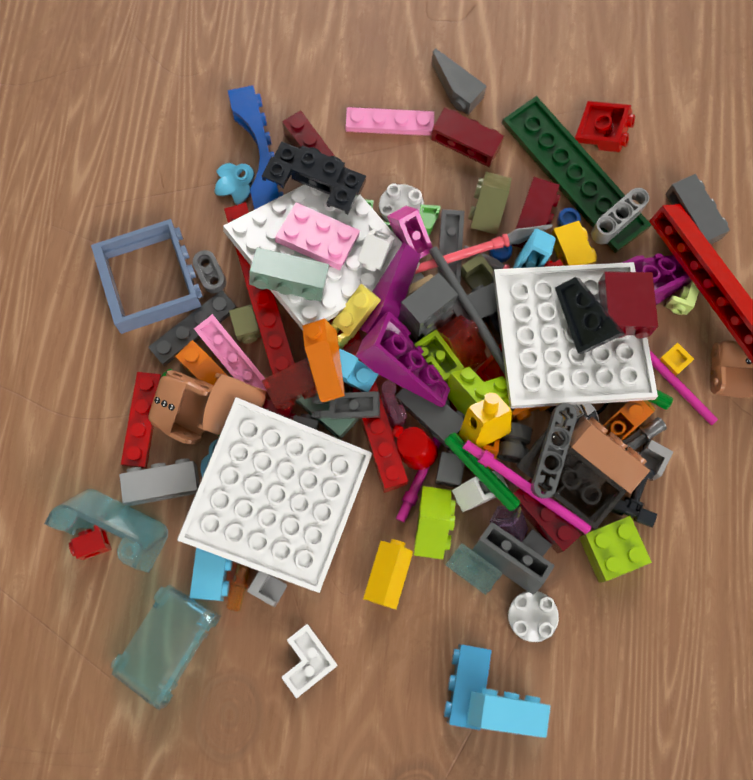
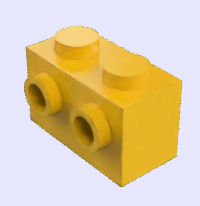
M580 221L553 229L551 235L556 238L553 246L558 260L561 259L564 266L596 263V252L594 248L590 247L588 233L584 227L582 228Z

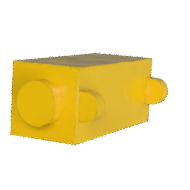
M391 539L390 543L380 541L363 597L364 600L391 609H397L413 555L412 550L405 548L406 543Z

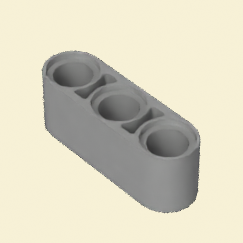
M634 188L598 219L591 232L592 239L598 244H606L643 211L649 202L648 192L643 188ZM616 214H620L624 218H619ZM600 228H605L608 233L601 231Z

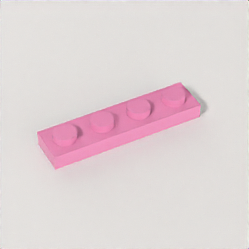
M347 107L346 132L432 135V128L434 127L433 111Z
M213 314L194 328L233 378L267 392L273 388Z

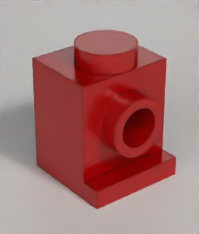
M97 524L94 525L95 531L87 529L77 533L78 537L71 539V542H69L72 556H76V559L86 560L112 550L104 526Z

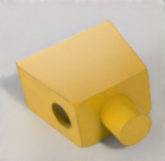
M487 393L484 400L471 405L467 409L459 436L465 442L469 440L479 448L511 433L512 411L497 394Z

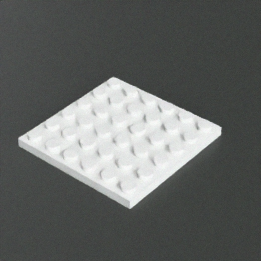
M302 185L223 226L224 233L250 265H252L257 247L317 261L275 242L278 231L295 203H299L360 230L359 237L341 270L329 266L321 301L306 300L300 296L284 295L278 291L271 290L302 330L303 325L324 318L329 321L336 317L346 307L345 304L360 284L373 291L403 244L361 195L357 197L347 215L345 211L333 206L327 207L329 194L307 185ZM373 229L396 237L383 267L380 270L376 268L375 271L364 268L362 266L363 263L357 261L366 235Z
M634 262L494 269L493 280L510 409L558 406L564 403L577 405L655 400L658 397L648 338H636L632 335H626L625 337L616 338L587 353L578 354L555 287L577 277L581 279L600 303L598 281L603 273L636 272Z
M236 397L177 540L320 593L372 452Z

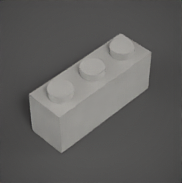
M179 459L175 461V464L167 466L166 463H156L151 465L150 469L144 470L141 467L129 468L126 470L127 473L119 474L122 501L127 506L194 495L200 485L197 464L194 461H190V459Z

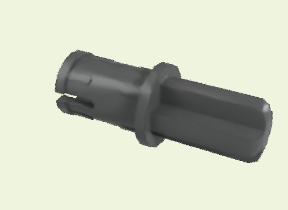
M658 417L644 427L639 426L636 432L622 440L627 445L625 449L627 450L630 446L635 450L642 444L648 443L653 437L667 430L666 424Z

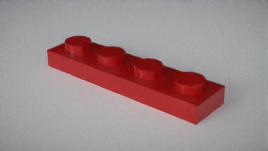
M137 372L121 459L122 466L147 469L154 426L148 419V415L162 377L161 374Z

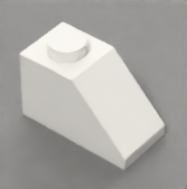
M377 229L371 230L366 235L357 261L363 263L362 266L366 269L375 271L377 268L380 270L396 237Z
M495 470L492 471L508 488L503 476ZM474 477L452 490L462 512L496 498L478 477Z

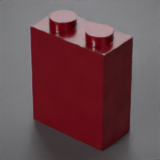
M604 272L598 281L600 304L625 333L618 338L625 337L626 335H632L636 338L651 336L658 328L653 272Z

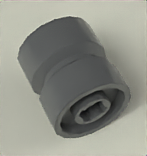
M511 422V433L501 438L502 441L499 442L497 458L511 463H526L529 451L526 445L531 442L533 429L523 424Z

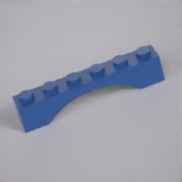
M254 85L227 91L235 122L251 135L259 150V169L255 181L250 188L255 210L284 194L283 191L278 192L277 185L279 184L267 179L266 181L262 180V174L271 156L274 157V151L269 152L268 146L272 145L269 132H264L263 128L267 126L265 113H260L259 107H263L260 93H255Z

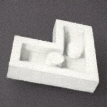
M308 624L287 639L302 660L281 677L296 699L338 666Z

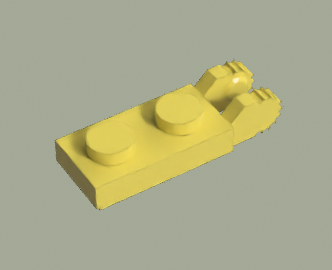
M363 284L359 285L345 304L346 307L336 316L332 322L333 324H331L337 333L340 330L343 331L342 334L338 335L339 349H343L350 338L355 336L381 301L378 296Z

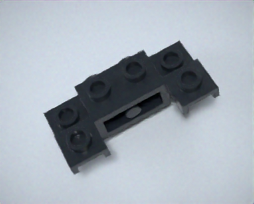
M282 141L274 157L271 156L262 174V180L272 181L279 184L283 189L290 176H292V180L329 194L327 207L333 206L345 211L347 215L366 183V175L346 168L345 163L338 157L327 156L313 147L307 148L302 146L299 149Z

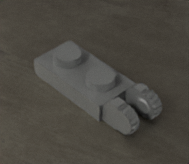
M377 391L345 393L343 397L323 403L320 401L319 396L312 397V403H330V411L318 410L312 412V418L352 419L380 417V393Z

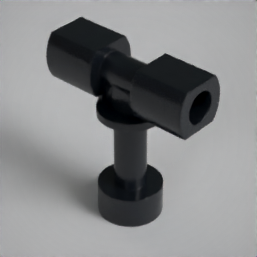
M648 468L650 472L633 490L630 498L625 497L624 500L608 496L604 510L620 516L623 514L634 518L633 521L653 528L657 513L644 509V503L640 502L647 480L653 481L656 471Z

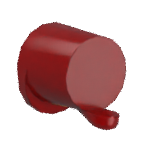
M396 425L393 428L392 434L398 438L397 447L400 458L409 468L424 470L435 462L438 456V447L436 442L418 427L403 429L400 425Z

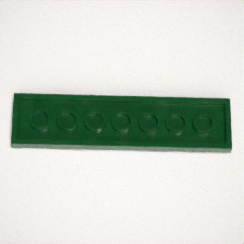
M535 96L503 118L502 125L550 180L560 185L559 190L592 228H594L602 215L625 196L538 96ZM640 213L606 244L614 253H617L648 230L651 224ZM616 214L619 218H624L622 215ZM600 228L601 231L608 233L605 228Z

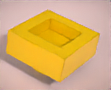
M677 342L659 360L677 376L694 358Z

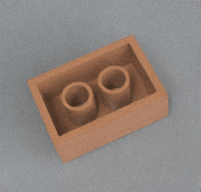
M582 416L574 426L570 446L631 494L650 472L644 465L647 461L630 446L626 450L627 445L614 433L610 432L607 435L608 430L595 418L591 417L588 420L585 416Z

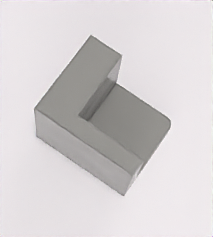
M651 440L644 445L640 455L647 461L644 465L656 471L653 480H656L662 476L673 451Z
M258 571L247 592L276 607L287 588V584L270 574Z

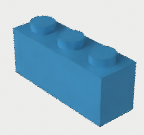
M462 644L458 645V649L453 650L452 664L455 665L454 675L449 676L448 691H452L450 702L446 701L444 708V717L448 718L447 723L449 725L476 730L481 729L468 725L467 717L471 691L482 693V688L487 687L492 650Z

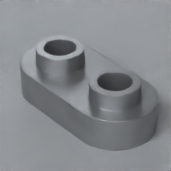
M207 250L198 252L193 258V266L204 288L210 293L221 292L226 286V278L214 254ZM205 263H209L208 266L203 267ZM214 281H218L217 284L212 285Z

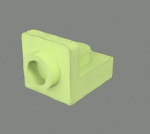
M691 281L687 287H682L679 297L672 296L666 302L665 307L671 309L675 314L687 315L695 306L699 289Z

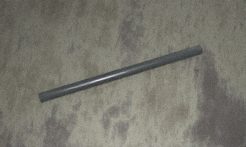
M438 247L431 248L429 250L430 254L447 282L458 293V300L505 375L502 351Z

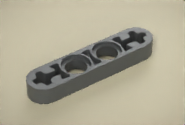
M560 404L552 412L531 483L532 493L538 498H549L554 495L557 489L577 419V411L571 404ZM566 409L570 418L564 420L562 427H555V424L559 425L562 421V416L559 415V412ZM554 432H559L563 435L564 442L561 446H556L552 443L551 436ZM547 456H553L556 459L557 466L554 470H549L545 467L544 460ZM541 471L545 474L554 475L553 478H547L546 486L549 487V491H544L543 494L541 493V488L538 487V483H543L545 480V475H540Z

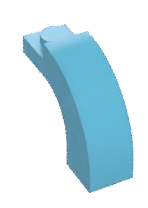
M339 349L343 382L361 392H369L379 374L373 372L364 363L359 361L355 355ZM307 358L303 365V369H306L311 373L312 371Z

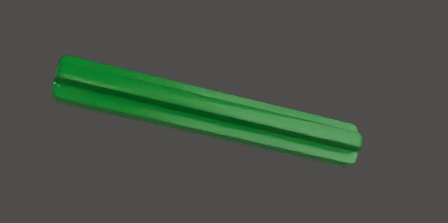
M451 433L445 439V444L509 511L519 506L520 500L488 467L477 462L478 459L462 448L465 442L456 433Z

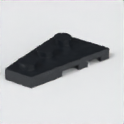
M574 277L555 287L578 354L587 353L625 334L580 278Z

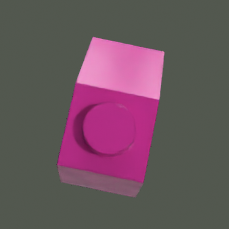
M404 206L387 216L394 234L402 243H406L421 254L420 258L430 253L429 250L433 247L418 209Z

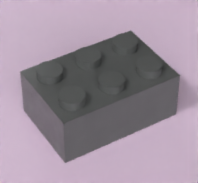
M440 273L436 274L401 302L399 321L410 331L409 338L414 344L439 327L444 329L452 321L451 317L454 314L453 310L456 306L458 293Z

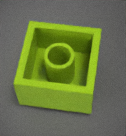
M631 516L579 537L599 583L606 582L652 563Z

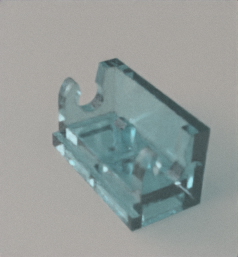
M463 543L458 546L445 564L485 595L492 590L494 583L503 574Z

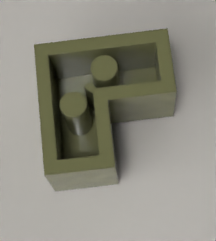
M485 172L484 179L479 178L474 195L478 202L476 207L471 206L468 219L472 220L470 228L497 235L512 178L490 172Z

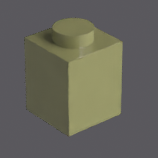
M252 304L229 310L235 335L239 343L250 344L261 337Z

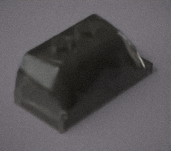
M548 428L545 429L516 465L531 479H533ZM555 433L552 434V443L556 446H561L564 440ZM569 445L557 489L553 496L596 530L627 491ZM547 456L544 460V465L547 469L554 470L557 466V461L553 456ZM541 471L540 475H545V480L543 483L538 484L541 487H543L546 491H549V487L546 486L547 478H553L554 475L545 474Z

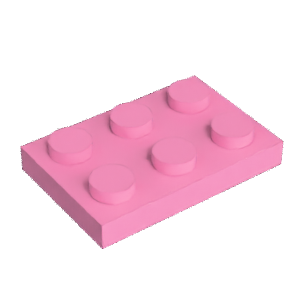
M295 203L278 231L275 242L341 270L359 237L360 230L299 203Z

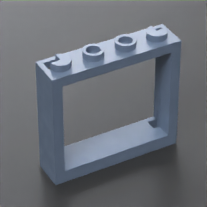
M171 219L91 245L114 325L121 334L201 307L199 298L203 296L199 285H194L192 279L196 278L192 264L187 265L186 259L190 257L186 246H181L179 241L183 239L179 227H174ZM171 238L189 295L125 316L108 259Z

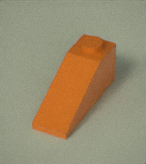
M325 318L303 325L304 347L320 401L323 403L345 396L337 331Z
M193 340L175 356L179 363L194 378L203 380L213 386L218 380L214 378L216 373L228 376Z

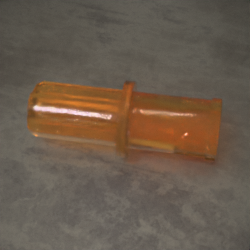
M240 563L236 564L233 580L229 582L231 588L226 604L228 610H241L245 590L249 588L247 582L251 567Z

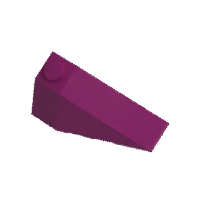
M404 242L372 291L381 301L360 328L367 334L388 311L398 320L400 319L401 302L408 297L421 254Z
M655 254L654 257L644 258L641 255L622 262H634L636 272H653L656 305L692 281L674 255L663 256L662 254Z
M388 311L364 337L356 357L373 372L439 407L445 406L450 387L435 366L429 365L422 356L424 351L420 345L416 347L409 338L411 333L407 327Z

